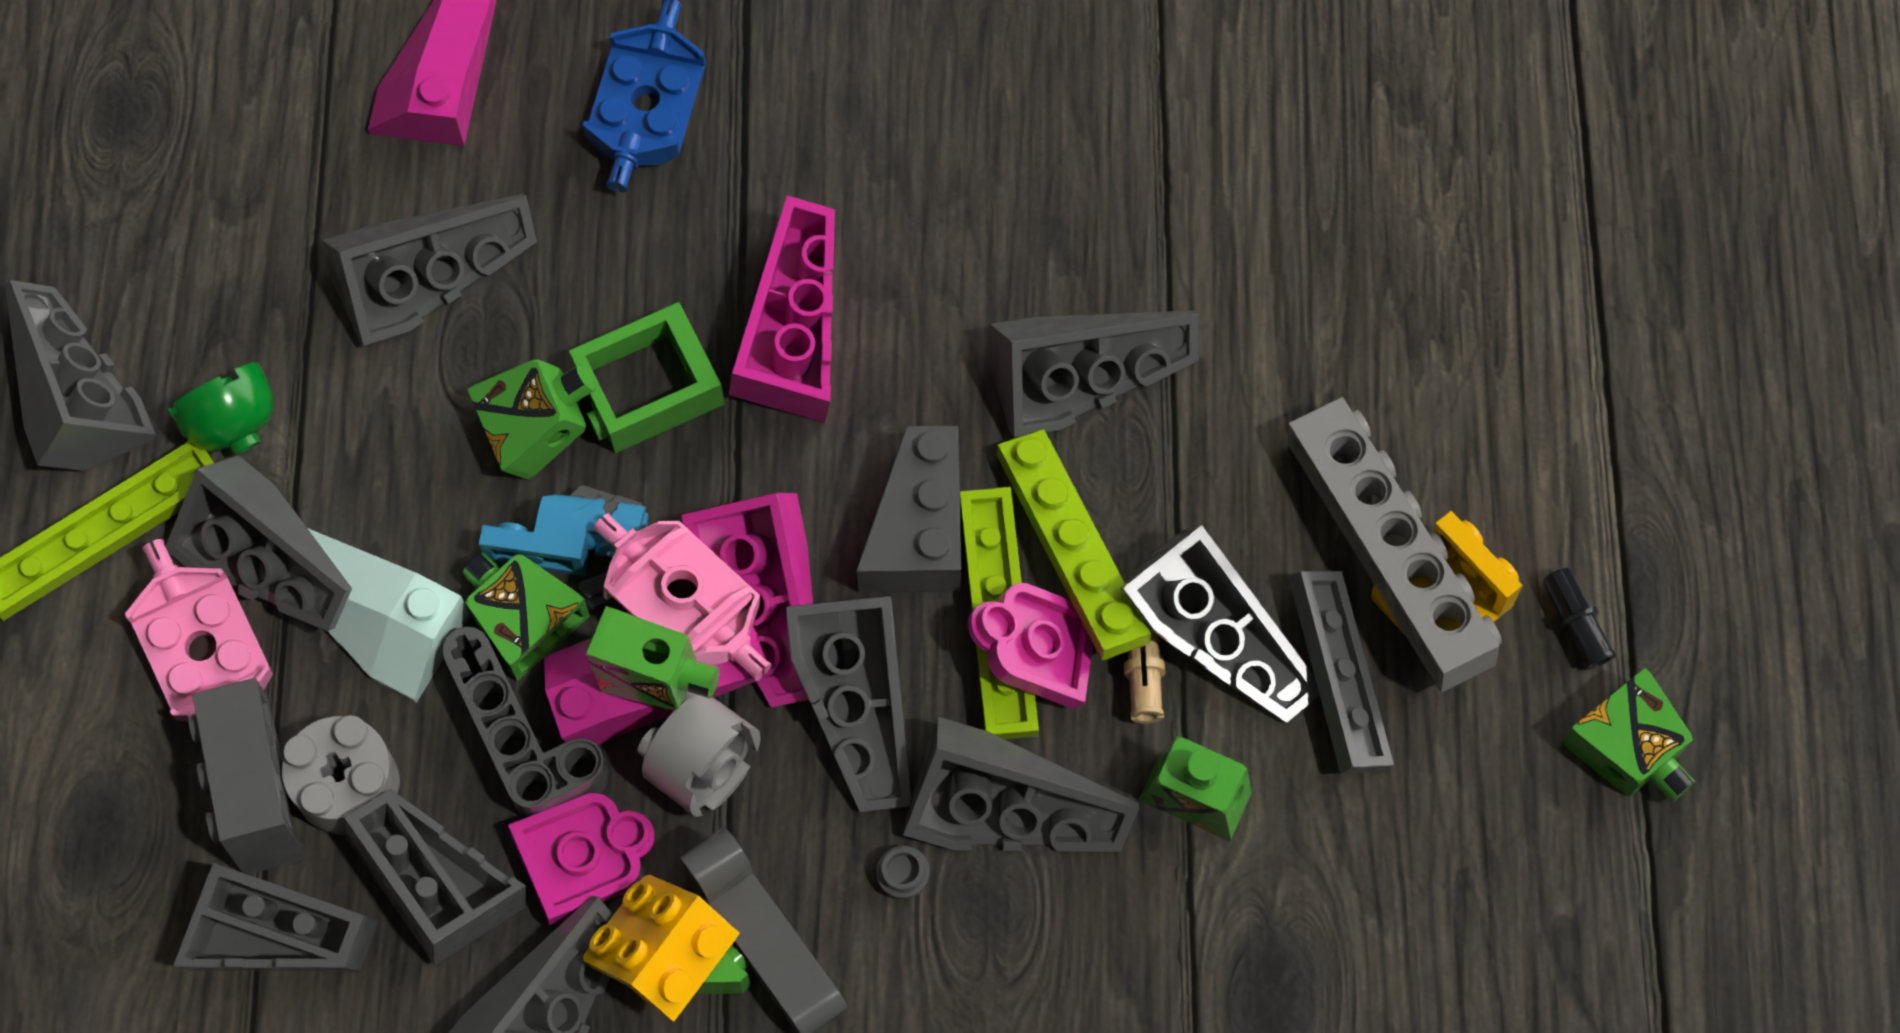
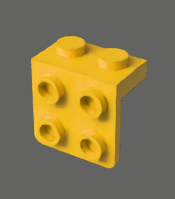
M1452 511L1447 513L1435 523L1432 532H1436L1443 541L1448 553L1446 561L1455 575L1461 573L1469 582L1475 597L1472 603L1481 617L1487 615L1495 622L1513 607L1523 585L1519 582V576L1514 567L1504 558H1496L1486 548L1480 532L1473 524L1467 520L1461 521ZM1417 576L1409 580L1412 585L1418 588H1428L1434 584L1432 580L1423 576ZM1374 585L1371 592L1373 602L1404 634ZM1442 618L1435 622L1439 628L1446 631H1453L1461 627L1457 621L1450 618Z
M646 875L627 890L623 897V903L606 925H603L594 933L590 940L589 948L584 953L583 960L591 968L629 986L658 1013L674 1022L740 933L699 895L652 875Z

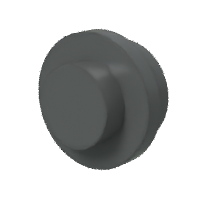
M893 847L881 856L877 864V880L879 886L887 895L896 899L913 898L919 895L928 884L930 877L928 861L919 850L913 847Z

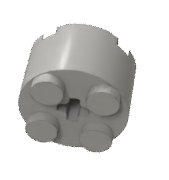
M687 692L679 709L672 710V714L660 728L654 727L650 729L642 738L637 749L638 753L644 757L642 775L645 780L696 817L703 816L700 810L701 807L705 805L713 811L725 802L742 782L751 767L743 760L749 747L756 752L758 751L760 732L714 697L709 699Z
M332 716L317 720L289 739L285 745L282 778L286 792L305 819L322 830L346 836L344 823L346 815L389 789L398 794L400 775L392 754L377 731L357 716ZM344 771L346 779L336 782L337 774Z

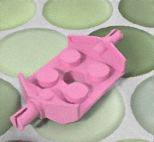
M609 513L603 515V521L600 518L596 522L593 530L614 547L615 552L603 586L604 598L607 601L612 596L631 615L685 634L690 638L696 660L699 662L717 665L728 662L731 659L732 661H737L756 681L762 678V674L765 675L769 671L772 664L750 646L751 637L749 635L759 608L760 595L680 521H658L637 532L633 528L627 532ZM687 579L695 584L697 591L688 598H677L670 594L667 587L674 580Z
M163 539L152 541L160 556V560L150 543L144 545L142 550L145 552L155 574L125 615L135 630L171 708L169 710L171 715L176 720L188 721V715L196 713L192 694L255 677L264 691L273 673L223 569L178 567L173 564ZM202 635L215 638L216 650L209 659L196 661L190 658L189 647L195 638Z

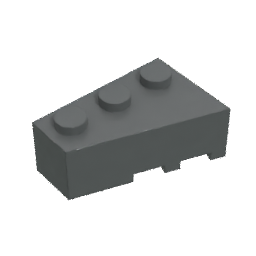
M907 426L857 569L858 593L961 591L958 426Z
M256 677L192 694L196 713L188 715V724L194 744L196 746L202 745L205 761L197 763V773L204 794L211 793L214 810L206 812V821L213 843L221 842L242 873L248 875L307 859L304 844L299 842L293 831L290 812L294 811L295 807L289 795H286L280 765V762H283L268 697Z
M387 790L344 817L348 843L434 966L525 908L526 886L513 876L509 878L485 861L484 855L472 847L469 849L446 833L442 825L393 790Z
M213 863L173 967L191 971L360 972L379 920Z

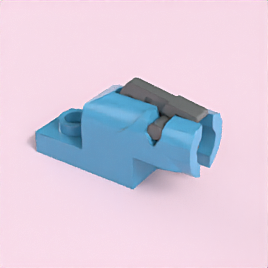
M581 485L570 496L557 494L543 496L534 532H529L526 527L510 522L500 523L498 527L483 525L479 546L482 553H486L496 564L505 565L515 555L521 554L545 571L586 577L591 551H595L594 555L596 557H609L615 554L614 547L598 532L593 530L596 522L600 518L603 521V515L609 513L627 532L632 528L637 532L648 526V513H645L646 507L641 502Z

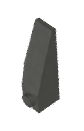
M519 194L370 225L323 239L322 242L335 290L360 344L365 346L410 332L424 322L422 318L445 302L450 304L462 295V290L483 275L493 274L537 243L527 196Z
M9 280L5 289L23 425L37 465L85 471L152 442L156 434L142 399L133 387L123 388L111 371L115 364L106 353L97 355L84 338L87 328L58 290L51 286Z
M1196 311L1046 316L990 324L991 372L1010 434L1013 437H1020L1042 429L1045 432L1062 430L1076 423L1075 417L1097 406L1103 409L1117 402L1115 397L1141 384L1149 386L1199 361V313Z
M239 455L196 470L165 546L168 553L186 568H222L231 586L238 589V595L250 600L261 598L276 604L279 612L326 631L335 629L352 591V587L278 488Z
M1202 525L1182 530L1148 557L1120 588L1151 631L1281 722L1287 723L1320 696L1313 673Z
M891 596L786 607L791 661L859 812L909 807L911 790Z
M937 717L920 761L903 828V836L951 850H971V845H1003V851H1021V845L1053 846L1056 851L1121 852L1139 811V803L988 731Z
M591 896L468 1009L449 1033H588L590 1027L585 1025L586 1019L596 995L605 992L610 977L591 968L584 962L583 956L589 948L590 940L594 933L600 927L606 925L612 918L613 914L599 897Z

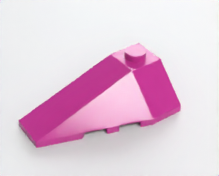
M433 0L377 88L368 127L369 134L465 146L497 0Z
M774 493L681 515L683 525L760 595L759 608L753 627L756 630L766 660L772 664L770 668L772 675L756 682L770 707L809 700L791 661L786 607L813 604L808 545L797 493Z
M752 626L749 635L751 637L750 646L766 659L756 630ZM592 638L544 657L545 691L561 738L565 742L583 738L599 745L672 714L671 709L602 693L586 655ZM730 659L728 662L713 665L720 668V676L712 697H718L756 680L737 661ZM770 669L765 675L762 674V678L772 675Z

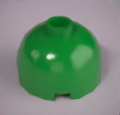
M252 362L234 369L238 375V378L232 380L231 377L221 379L218 376L175 401L173 403L174 407L167 409L175 427L187 442L200 450L218 452L230 448L233 456L239 455L261 442L257 433L270 422L274 411V395L268 379L258 362Z

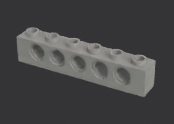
M1341 397L1290 422L1288 446L1373 584L1378 589L1440 693L1496 666L1499 644L1502 642L1500 633L1492 619L1487 615L1481 617L1472 603L1475 597L1467 579L1461 573L1455 575L1446 561L1448 553L1439 535L1436 532L1428 533L1420 520L1422 512L1414 495L1408 490L1402 492L1395 481L1396 470L1388 454L1384 450L1377 452L1369 439L1371 437L1370 428L1359 410L1352 412L1344 398ZM1340 454H1348L1356 460L1349 464H1342L1333 458ZM1366 494L1378 496L1382 501L1374 505L1362 503L1358 498ZM1390 535H1399L1408 542L1401 546H1392L1383 539ZM1417 576H1423L1432 580L1434 584L1428 588H1418L1412 585L1409 580ZM1442 618H1450L1457 621L1461 627L1453 631H1446L1439 628L1435 622Z

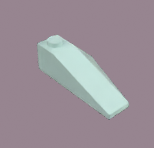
M308 529L352 587V591L335 629L328 631L329 634L350 654L373 681L417 703L444 660L442 651L444 641L450 633L456 629L463 628L470 618L462 597L416 572Z

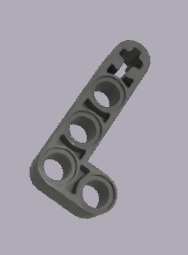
M472 627L459 628L450 633L443 645L444 660L518 813L523 818H527L581 795L602 792L608 783L609 772L603 753L598 745L589 739L577 738L543 753L484 633ZM471 651L476 656L482 673H478L474 677L463 656ZM497 693L504 696L501 704L495 709L482 710L479 708L481 700L489 694ZM522 738L525 740L523 749L517 754L504 755L500 753L502 745L508 739ZM586 759L596 763L593 772L586 777L578 778L570 775V769L580 760ZM536 782L547 785V791L540 799L526 801L521 798L524 789L528 785Z
M722 827L679 857L683 873L695 893L740 933L733 942V946L747 960L751 971L796 1033H814L848 1008L838 989L755 877L750 861L735 838L725 827Z

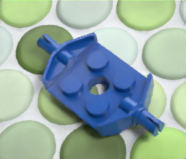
M662 0L658 19L654 24L610 34L611 50L589 121H583L582 126L585 137L600 153L613 159V167L609 180L606 183V186L613 191L617 190V186L619 192L627 191L632 169L637 170L638 166L663 165L680 154L706 61L704 52L675 29L680 10L682 9V4L677 0H672V4L670 0ZM643 95H653L659 100L658 105L648 111H642L633 106L635 100Z

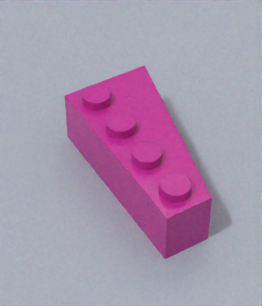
M786 196L732 372L729 389L730 396L825 423L831 398L830 365L832 355L831 320L833 312L832 277L834 266L835 209Z

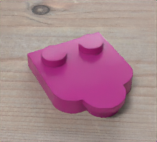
M1018 583L1002 593L996 602H984L971 612L968 619L969 634L974 643L987 652L988 665L992 673L1000 681L1072 709H1076L1085 703L1093 643L1071 600L1031 584Z
M599 793L581 795L508 825L510 836L549 926L570 917L591 896H597L603 903L625 895L627 890L634 883L638 882L640 877V860L649 854L654 844V829L647 817L631 810L619 812L616 804L609 797Z

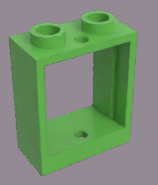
M679 302L569 350L573 368L577 365H582L595 382L596 390L587 395L593 411L587 413V417L597 439L600 441L608 438L614 453H618L725 405L721 383ZM668 337L692 385L616 418L593 370Z

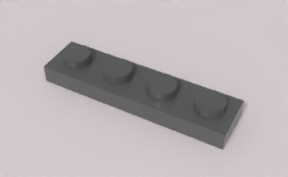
M1301 571L1289 579L1340 774L1382 773L1394 766L1342 571Z

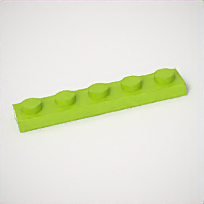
M1042 429L998 444L997 457L1101 660L1103 661L1149 644L1151 632L1145 621L1120 588L1125 582L1045 430Z
M189 442L185 443L0 557V618L5 621L179 513L196 470L214 464L207 451L200 450Z
M1011 487L960 491V507L972 611L984 602H996L998 597L1011 586L1022 583ZM976 645L985 731L1005 740L1038 737L1039 727L1035 694L1000 681L992 673L988 665L987 652Z

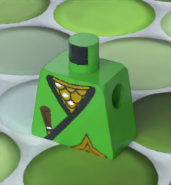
M537 359L484 380L467 390L501 470L529 480L584 432L586 423L577 402L595 391L596 386L592 376L582 365H577L564 374L559 367Z
M481 553L475 556L463 570V575L477 588L465 601L467 608L481 632L487 637L490 645L517 682L590 617L585 599L579 593L524 555H515L500 568L486 553Z
M607 606L604 609L586 653L602 693L671 710L679 709L687 692L710 699L716 690L720 676L719 667L696 660L690 638L685 634Z
M1646 668L1575 724L1562 742L1568 750L1628 796L1633 795L1651 780L1672 803L1695 783L1693 778L1675 760L1693 741L1692 735L1652 674Z
M1176 736L1160 752L1139 800L1231 841L1252 792L1248 770L1243 764L1183 737Z

